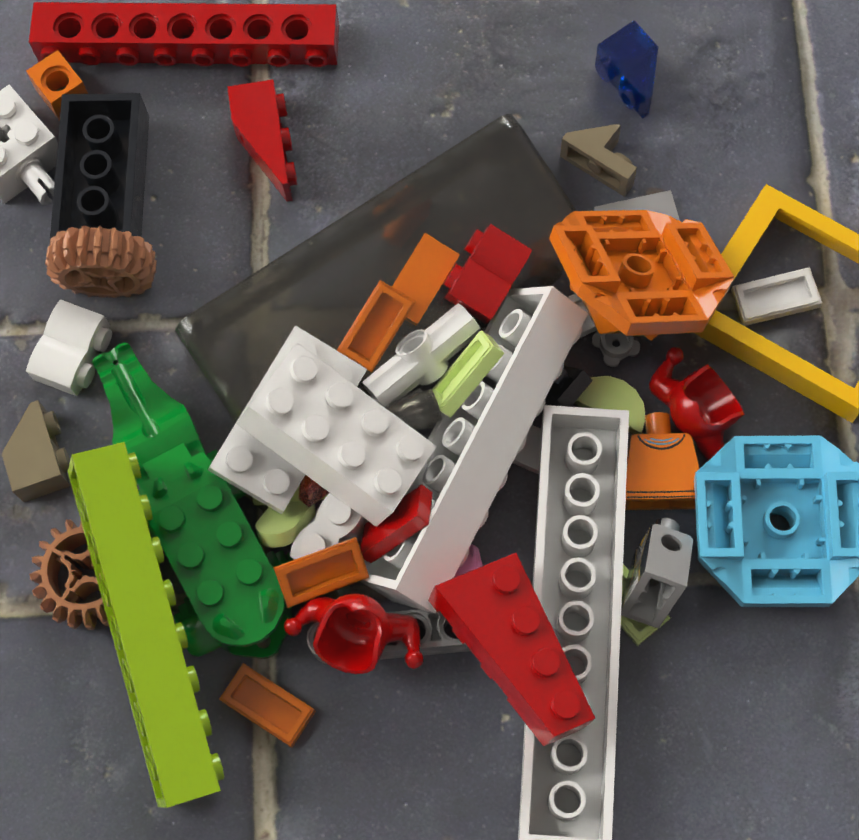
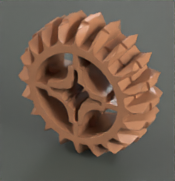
M84 225L81 229L71 227L67 231L57 232L56 236L50 239L45 265L47 266V275L51 277V281L59 284L62 289H71L74 294L82 293L88 297L117 298L119 296L130 297L131 294H142L145 290L151 288L156 273L157 260H155V251L152 250V245L144 242V238L140 236H132V233L129 231H117L115 227L112 229L102 228L101 226L90 228Z
M66 519V532L61 533L58 529L51 528V535L55 540L51 544L47 541H39V547L45 551L44 556L37 555L32 557V563L41 568L29 574L30 579L34 583H39L32 590V593L37 599H43L40 608L46 613L53 611L52 619L57 623H62L67 619V625L72 629H77L83 621L85 628L94 630L97 618L99 617L105 626H109L102 598L90 603L78 604L80 600L85 601L92 592L100 590L97 579L94 576H82V572L75 567V565H78L83 569H94L89 549L81 554L71 553L77 547L87 544L82 523L80 521V527H77L71 519ZM61 565L66 566L69 571V577L64 585L67 589L63 595H61L58 586V574Z

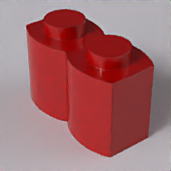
M492 224L484 232L476 229L464 248L466 252L470 253L465 264L462 267L456 263L443 285L449 288L444 297L446 300L454 305L459 303L470 315L485 324L497 312L533 251Z

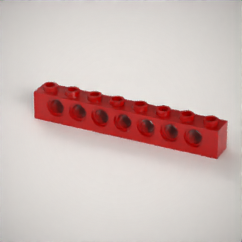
M33 2L29 44L38 62L58 50L67 62L83 63L86 65L120 63L126 66H133L137 63H157L162 66H172L175 63L196 64L198 66L233 64L245 67L250 64H270L275 67H285L289 64L324 67L326 65H337L340 25L336 4ZM191 35V36L188 37V38L180 39V38H182L183 36ZM221 36H228L224 39H218ZM259 36H267L263 39H256ZM304 36L302 39L294 40L295 37Z

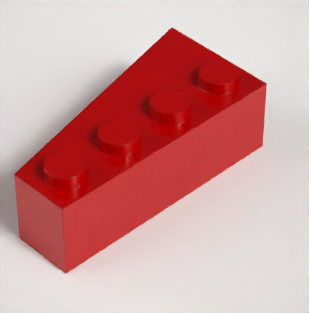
M517 553L434 586L428 601L437 612H441L453 627L452 631L457 638L472 651L481 663L480 667L490 679H494L508 697L507 701L543 746L584 729L596 719Z

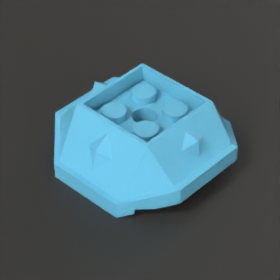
M734 436L695 473L694 490L698 561L741 607H830L859 576V463L857 461L853 462L839 448L822 436ZM778 514L785 517L789 522L790 529L786 531L776 529L770 522V516Z

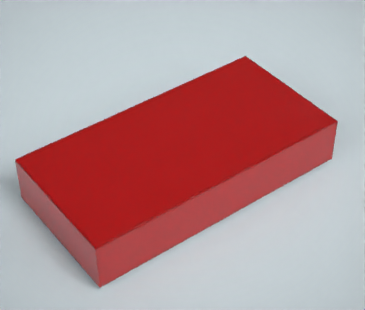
M421 484L405 495L394 512L377 527L367 522L364 525L360 549L363 559L370 564L375 562L427 526L431 513L433 492Z

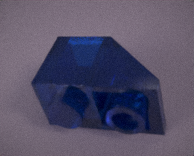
M633 20L598 44L595 68L602 80L605 82L610 81L619 91V96L624 105L630 110L634 109L643 119L649 115L658 46L638 23Z

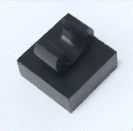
M564 366L561 375L553 382L545 398V405L571 407L593 380L583 369Z

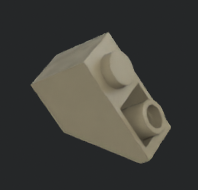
M38 400L29 404L2 452L12 492L23 502L71 486L67 474L70 457L65 447L59 448L56 435L61 434L59 421L54 411L47 412Z

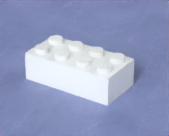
M299 343L294 345L236 423L376 527L394 512L437 448L435 444Z

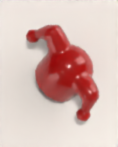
M673 347L668 350L666 360L651 377L649 389L658 400L669 407L671 418L676 427L683 433H688L692 436L702 455L709 461L725 445L723 442L724 431L736 423L745 412L723 379L708 364L694 371L682 381L672 378L674 366L679 364L684 358L683 351L678 347Z
M346 594L337 599L327 597L310 599L294 618H288L284 623V630L288 635L298 636L301 633L302 626L310 622H319L313 641L315 653L332 668L345 673L364 674L375 669L385 646L390 642L401 641L406 646L408 652L405 654L404 659L409 668H419L424 662L423 655L420 652V629L417 619L409 615L387 613L376 600L364 594Z

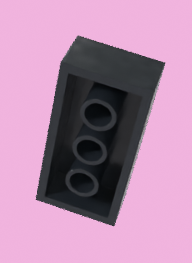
M140 93L62 94L50 239L55 237L57 232L67 231L71 227L81 229L84 225L90 228L101 226L102 228L112 229L115 227L117 231H129L132 233V236H142L149 114Z

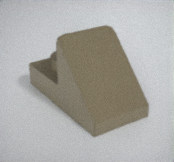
M613 124L567 132L562 138L560 157L625 197L634 185L637 167L625 155L612 152L619 141L621 125Z

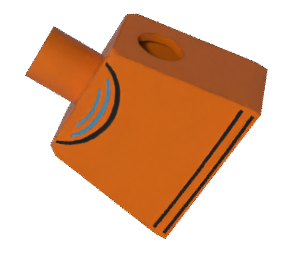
M654 412L645 416L646 434L631 435L628 445L625 510L695 509L694 475L700 468L692 436L688 433H671V420L668 413Z

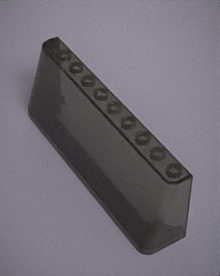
M506 114L190 313L179 322L175 333L186 355L235 425L294 326H298L337 350L379 280L384 281L390 286L394 284L424 233L459 253L460 256L455 264L457 263L463 267L470 255L464 248L476 229L484 232L492 224L533 250L510 289L540 287L541 285L542 287H547L555 283L561 277L562 271H564L549 240L553 226L558 222H562L567 215L577 210L523 127L512 114ZM443 284L441 285L417 326L404 320L373 372L366 370L357 386L359 389L372 397L362 382L396 354L395 349L399 341L415 330H426L455 306L444 298L449 290L448 287ZM472 316L480 326V331L487 328L489 322L485 324Z

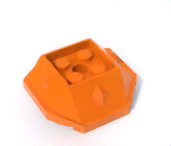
M649 210L573 211L562 222H558L553 226L549 237L570 280V290L582 299L599 334L623 333L626 336L644 335L652 341L659 334L703 332L727 294L734 279V275L702 222L688 219L681 222L669 215Z

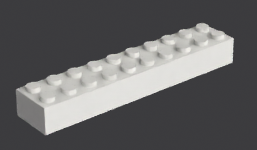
M545 405L543 409L532 586L596 719L584 729L546 746L540 743L526 724L524 725L518 840H612L629 410Z

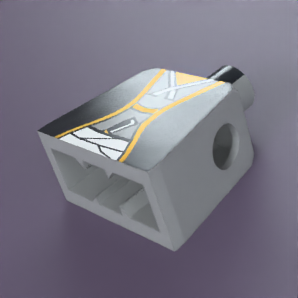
M660 518L655 521V524L650 526L634 553L622 596V616L658 629L686 589L689 577L693 539L690 535L679 532L680 526L675 520ZM651 578L659 581L656 586H649Z

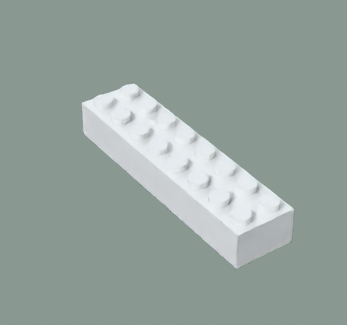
M553 286L515 288L508 291L484 331L495 340L504 352V355L451 418L441 413L428 438L437 448L405 494L407 495L421 484L433 492L429 524L375 562L370 564L364 560L369 578L360 582L389 600L435 614L437 611L428 601L434 586L454 578L458 568L466 561L469 555V547L478 529L485 524L489 514L488 510L497 492L505 485L508 478L507 472L516 455L525 446L526 435L535 417L542 412L545 406V398L553 382L561 375L564 361L572 345L580 338L582 325L588 316L586 311Z

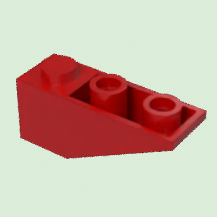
M273 79L227 86L231 119L238 141L286 201H293L291 186L298 184L294 162L287 163L286 151H292L293 149L289 127L282 128L281 117L288 116L284 93L277 94Z

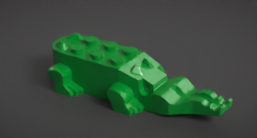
M123 342L112 350L94 357L92 363L100 376L110 403L113 423L112 444L125 442L128 454L133 452L136 454L141 472V478L137 479L139 496L147 495L153 519L148 521L151 538H159L161 546L187 595L184 598L185 603L178 606L180 612L173 616L176 623L181 622L183 624L188 642V648L186 649L189 654L196 657L210 653L219 647H222L232 655L257 659L273 657L278 653L287 635L284 630V623L288 618H292V607L287 608L273 567L294 560L290 557V552L285 555L283 550H280L277 553L270 551L265 554L237 502L238 499L247 493L208 471L218 451L215 449L208 454L206 453L197 428L185 406L171 398L151 380L129 343ZM270 637L271 643L269 647L265 649L258 647V643Z

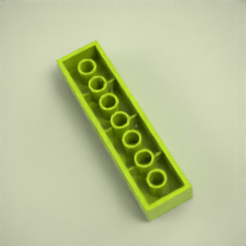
M125 442L72 454L68 475L157 806L168 808L219 792L221 790L218 781L224 779V771L218 753L210 754L206 737L212 735V728L207 711L205 709L198 710L194 694L200 691L199 680L194 666L187 667L183 656V649L188 648L187 637L183 624L181 622L174 623L171 606L176 605L175 593L170 579L163 580L161 576L160 563L164 562V554L159 538H151L148 521L153 519L147 495L139 496L137 489V479L141 478V472L135 452L128 454Z

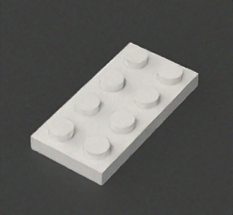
M295 325L237 422L296 343L306 348L355 386H358L367 369ZM236 423L208 468V471L280 514L286 509L305 476L304 473Z

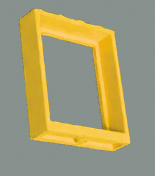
M766 184L721 253L734 275V282L773 218L778 219L858 264L859 234ZM717 310L704 331L695 333L847 421L853 423L858 416L859 381L855 388Z

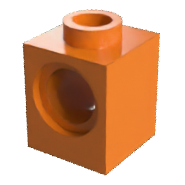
M58 50L26 70L35 90L59 121L62 94H88L83 81ZM66 86L63 90L57 91L59 88Z

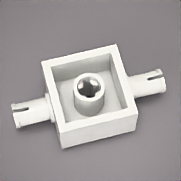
M8 85L0 91V200L6 204L29 187L42 205L51 204L52 200L47 196L48 193L45 189L52 196L54 195L55 182L48 175V172L56 167L58 142L16 91Z

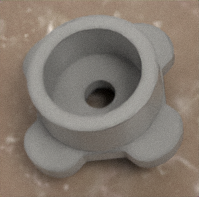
M597 331L592 338L593 346L601 350L604 355L603 361L609 367L618 366L620 360L627 356H637L640 351V343L634 340L633 336H626L623 333L599 334ZM618 341L620 346L614 347L612 343Z

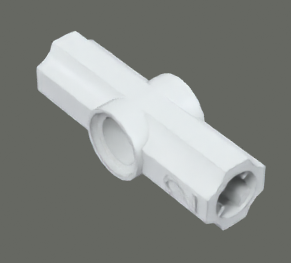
M457 303L426 330H415L403 337L396 346V354L362 382L365 389L375 401L389 410L419 384L428 385L438 380L448 369V360L474 339L480 331V326L467 310Z

